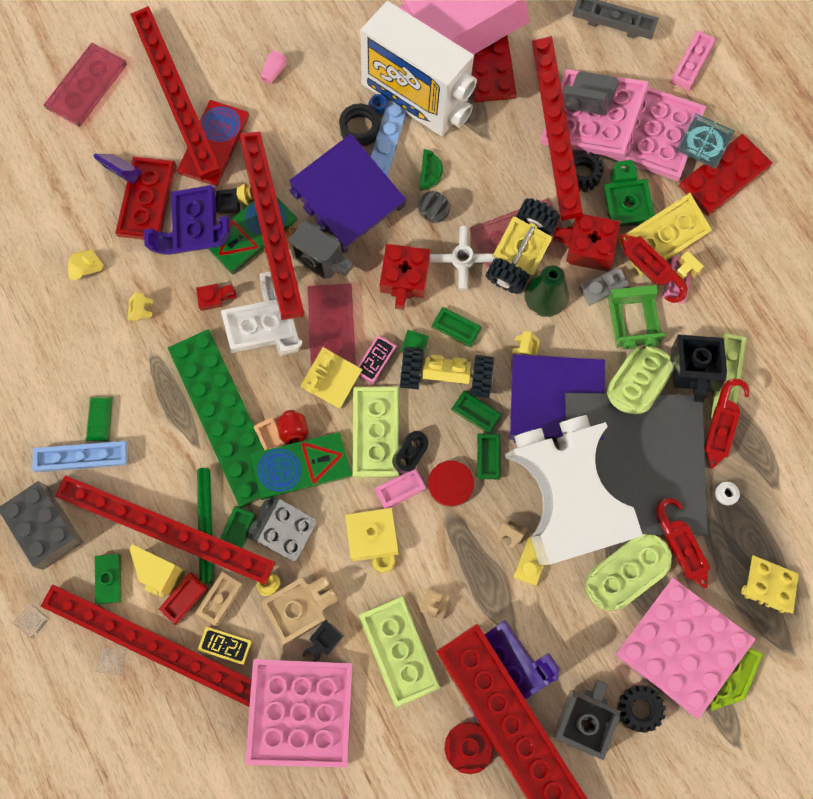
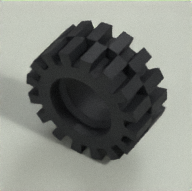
M577 150L575 155L573 154L575 168L583 165L591 170L589 176H580L576 173L579 192L581 188H583V192H587L588 188L593 190L595 186H598L604 171L602 159L599 160L600 156L598 154L593 156V153L587 154L585 150L582 153Z
M632 686L626 689L623 695H620V702L617 703V707L621 711V721L627 725V728L637 732L648 733V731L656 730L657 726H661V720L665 719L666 716L663 714L666 706H663L662 702L664 700L662 697H659V693L656 690H652L648 686ZM637 699H644L650 705V714L644 719H639L633 714L632 705Z

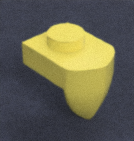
M92 249L73 253L67 265L70 280H78L83 275L101 271L104 265Z

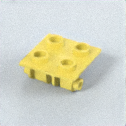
M322 347L300 387L340 409L362 369Z
M753 555L747 586H743L741 594L745 595L746 599L759 600L758 603L761 605L765 602L766 607L779 610L780 613L790 612L793 614L799 574Z

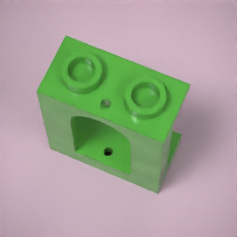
M656 285L611 290L608 302L616 348L633 349L638 345L655 347L666 336L665 333L660 331L655 297L658 294ZM642 303L647 328L646 335L627 336L621 305Z

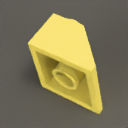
M133 544L130 547L138 580L146 585L144 590L162 598L165 594L170 595L179 585L186 570Z

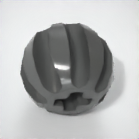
M428 191L419 199L418 212L427 221L439 223L448 216L450 202L441 193Z

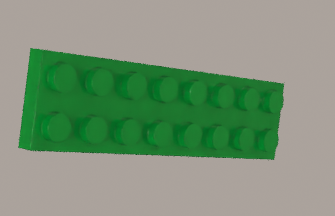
M207 329L167 347L239 507L243 508L260 500L249 454L263 451L264 448L210 330Z

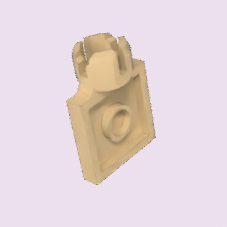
M301 577L261 601L283 645L327 620L324 614L325 609L336 603L339 599L336 590L333 591V589L323 594V592L333 587L328 578L321 577L308 584L305 578Z

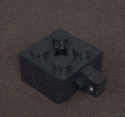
M677 335L671 348L672 363L674 364L673 388L693 389L694 402H704L707 397V390L720 391L726 381L727 365L724 338Z

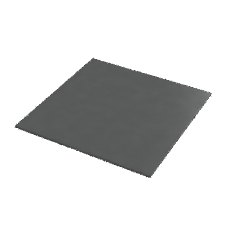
M565 393V421L587 415L590 426L606 422L607 428L601 435V437L604 436V440L598 441L595 453L597 474L605 489L615 499L634 507L642 534L666 535L657 519L656 508L661 500L673 498L679 501L683 508L680 510L673 504L667 505L665 513L669 521L685 522L689 525L693 535H708L703 402H694L693 395H659L648 411L641 414H629L613 406L607 394Z

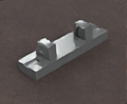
M577 0L572 15L573 17L587 20L588 25L594 27L597 23L627 32V37L635 38V35L650 40H652L659 19L658 17L600 0Z

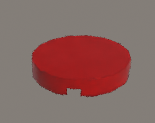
M447 460L439 463L432 469L428 478V490L431 497L438 504L457 507L464 504L471 497L474 490V477L471 470L465 464Z
M464 722L457 724L449 731L445 739L444 750L446 758L451 766L460 773L475 774L481 772L489 765L493 758L494 747L478 723Z

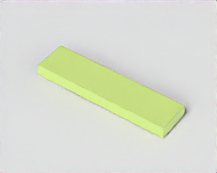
M724 333L722 338H724L727 365L726 383L730 379H741L747 337ZM734 386L728 400L737 404L740 386ZM721 390L713 391L709 420H712Z

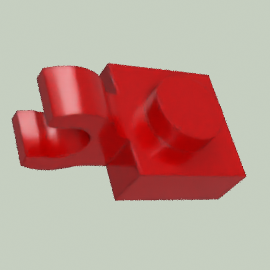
M218 283L196 287L198 307L201 311L222 307V301L237 298L233 285H227L221 289Z

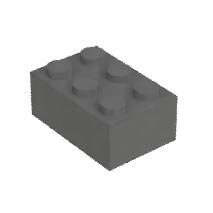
M39 481L0 506L1 516L29 562L35 568L44 570L84 543L50 488Z

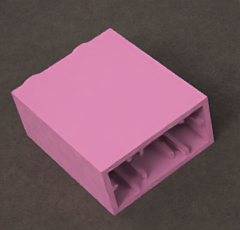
M401 0L402 6L399 7L473 55L530 22L526 0Z

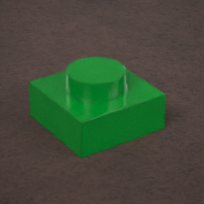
M407 330L401 353H404L405 347L423 349L424 356L429 336Z

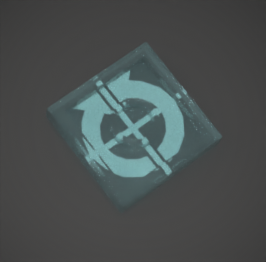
M695 113L676 151L716 169L735 130Z

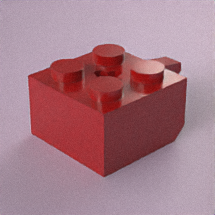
M583 214V217L574 219L573 227L568 226L567 229L556 227L553 241L564 243V246L568 247L566 262L569 264L609 272L614 260L620 221Z
M386 244L379 286L380 293H387L396 297L395 309L404 310L406 298H424L430 262V249Z

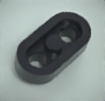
M413 431L406 435L395 452L392 464L399 473L404 474L414 470L427 450L428 438L423 432ZM412 441L416 443V447L412 445ZM401 459L405 461V466L401 464Z

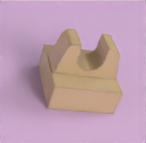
M507 516L498 530L497 539L501 541L504 536L510 537L511 543L509 547L513 548L517 543H520L528 528Z
M427 589L420 613L443 620L450 595Z

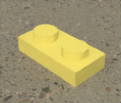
M530 533L513 578L536 587L544 565H539L531 540L533 533Z

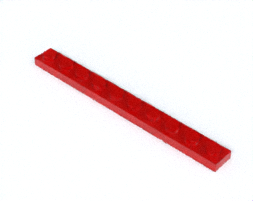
M147 6L131 13L132 20L201 180L221 173L222 171L150 7Z
M549 36L533 40L532 46L561 221L583 217V210L553 37Z
M261 132L239 134V140L281 320L304 317L302 301Z
M66 475L54 496L264 585H267L276 562Z
M51 585L40 607L248 707L250 706L251 678L56 585Z

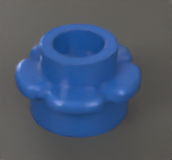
M375 94L371 97L368 105L375 109L377 114H384L388 100L381 94Z

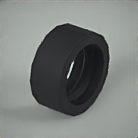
M362 103L352 104L344 109L339 118L340 132L343 139L352 134L361 146H367L377 138L380 128L379 117L375 109L369 105ZM355 117H365L372 122V127L365 133L356 134L348 130L347 123Z

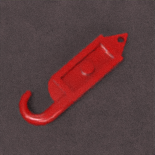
M621 234L620 238L624 248L623 254L656 285H664L672 281L679 288L680 293L677 297L673 298L666 295L665 299L671 303H678L684 300L688 291L687 284L672 269V266L641 236L634 237Z
M730 379L721 388L704 445L711 469L723 458H728L739 420L740 408L737 404L728 400L731 389L734 386H741L744 390V396L749 397V386L741 379Z
M673 498L661 500L656 508L657 519L666 534L665 537L686 579L693 580L704 589L708 588V570L711 568L689 525L683 521L670 522L665 513V507L669 504H673L681 510L683 508L681 503Z

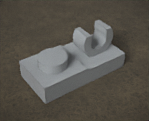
M618 267L580 284L579 289L588 305L591 306L608 298L612 289L629 288L630 285L622 270Z

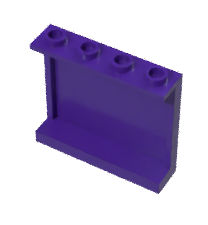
M349 134L289 180L291 187L289 191L296 200L300 199L305 204L303 208L309 216H315L318 220L317 225L322 229V232H328L329 235L335 236L340 241L341 249L344 253L347 252L349 245L396 209L400 211L406 204V198L352 134Z
M513 354L511 360V410L508 440H514V443H516L514 436L542 428L545 440L552 438L553 442L558 443L557 439L563 436L559 423L565 421V393L605 394V359Z

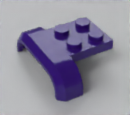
M212 185L171 192L172 233L157 232L154 229L144 230V245L152 252L163 255L220 247L231 238L230 219L227 216L219 217V224L216 225L215 188Z
M506 620L484 634L525 700L551 682L559 679L560 668L550 653L534 661Z

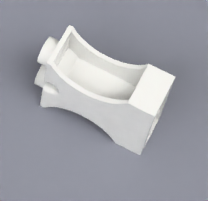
M583 415L559 423L563 436L557 439L559 450L554 446L552 438L545 440L542 428L514 436L517 448L505 454L506 459L512 460L527 469L535 478L541 490L543 500L542 516L538 527L531 536L539 565H551L643 536L634 507L615 499L605 489L597 474L595 453L598 441L607 428L606 422L590 426L587 415Z

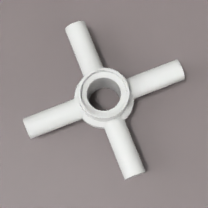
M460 226L459 246L454 249L452 254H430V263H452L459 270L458 290L465 291L467 290V271L472 268L473 264L492 263L495 258L492 257L493 254H474L468 246V227ZM463 255L468 257V259L465 261H460L458 259L460 256Z

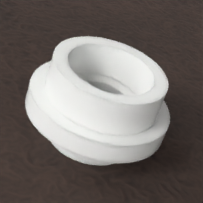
M723 482L717 486L715 496L721 504L729 506L738 501L740 492L735 484ZM725 489L731 491V497L725 495Z

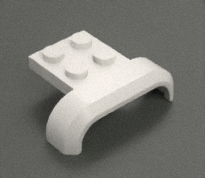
M270 272L260 273V285L264 302L221 310L231 353L276 344L280 356L297 353L302 346V340L298 338L293 319L281 320Z

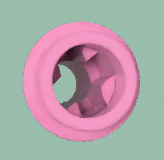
M273 50L267 56L260 78L266 83L272 84L286 67L287 58L280 52Z

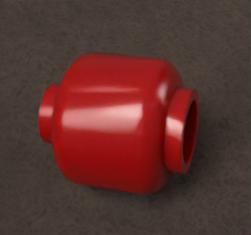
M288 410L277 419L276 426L279 439L287 445L304 441L308 436L306 418L302 413Z

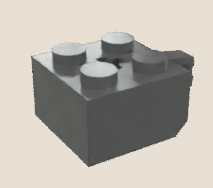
M304 220L288 240L293 259L323 279L332 278L335 272L346 277L353 268V263L342 254L340 241L331 234L328 236L323 233L322 229L315 223L309 224Z
M596 680L592 691L586 690L585 694L570 690L552 737L604 760L621 712L607 705L608 699L604 697L608 684ZM589 718L588 722L592 724L591 728L584 730V726L581 724L582 720Z

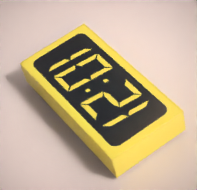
M206 626L198 650L245 665L253 641Z

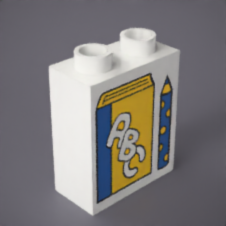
M386 1L360 29L362 85L375 94H381L388 101L399 105L406 111V114L440 136H443L453 124L458 128L462 127L473 109V105L467 101L477 83V79L471 75L474 55L391 2Z

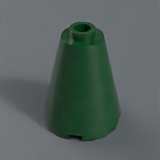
M555 265L545 267L530 280L525 289L527 307L542 317H551L559 314L569 300V291L564 272Z

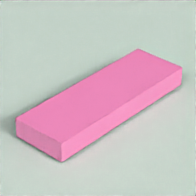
M697 31L670 82L689 91L716 38Z

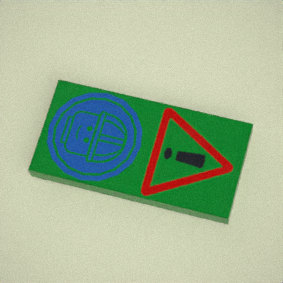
M276 196L284 231H286L298 219ZM254 201L230 220L231 238L220 247L208 249L231 274H234L264 249Z
M340 432L249 454L261 500L352 477Z

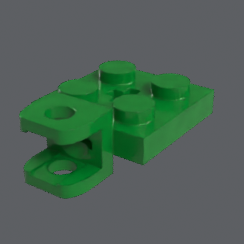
M632 160L617 161L610 174L611 183L604 184L603 186L608 217L611 220L620 221V227L641 224L655 215L647 179L637 180L636 166ZM626 199H629L630 202H634V205H632L631 208L624 205Z

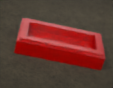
M190 572L159 607V610L174 625H178L209 588Z

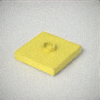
M392 508L345 515L351 562L399 555Z

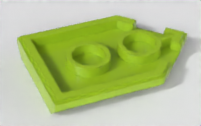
M752 648L747 650L709 704L711 711L746 699L764 654Z

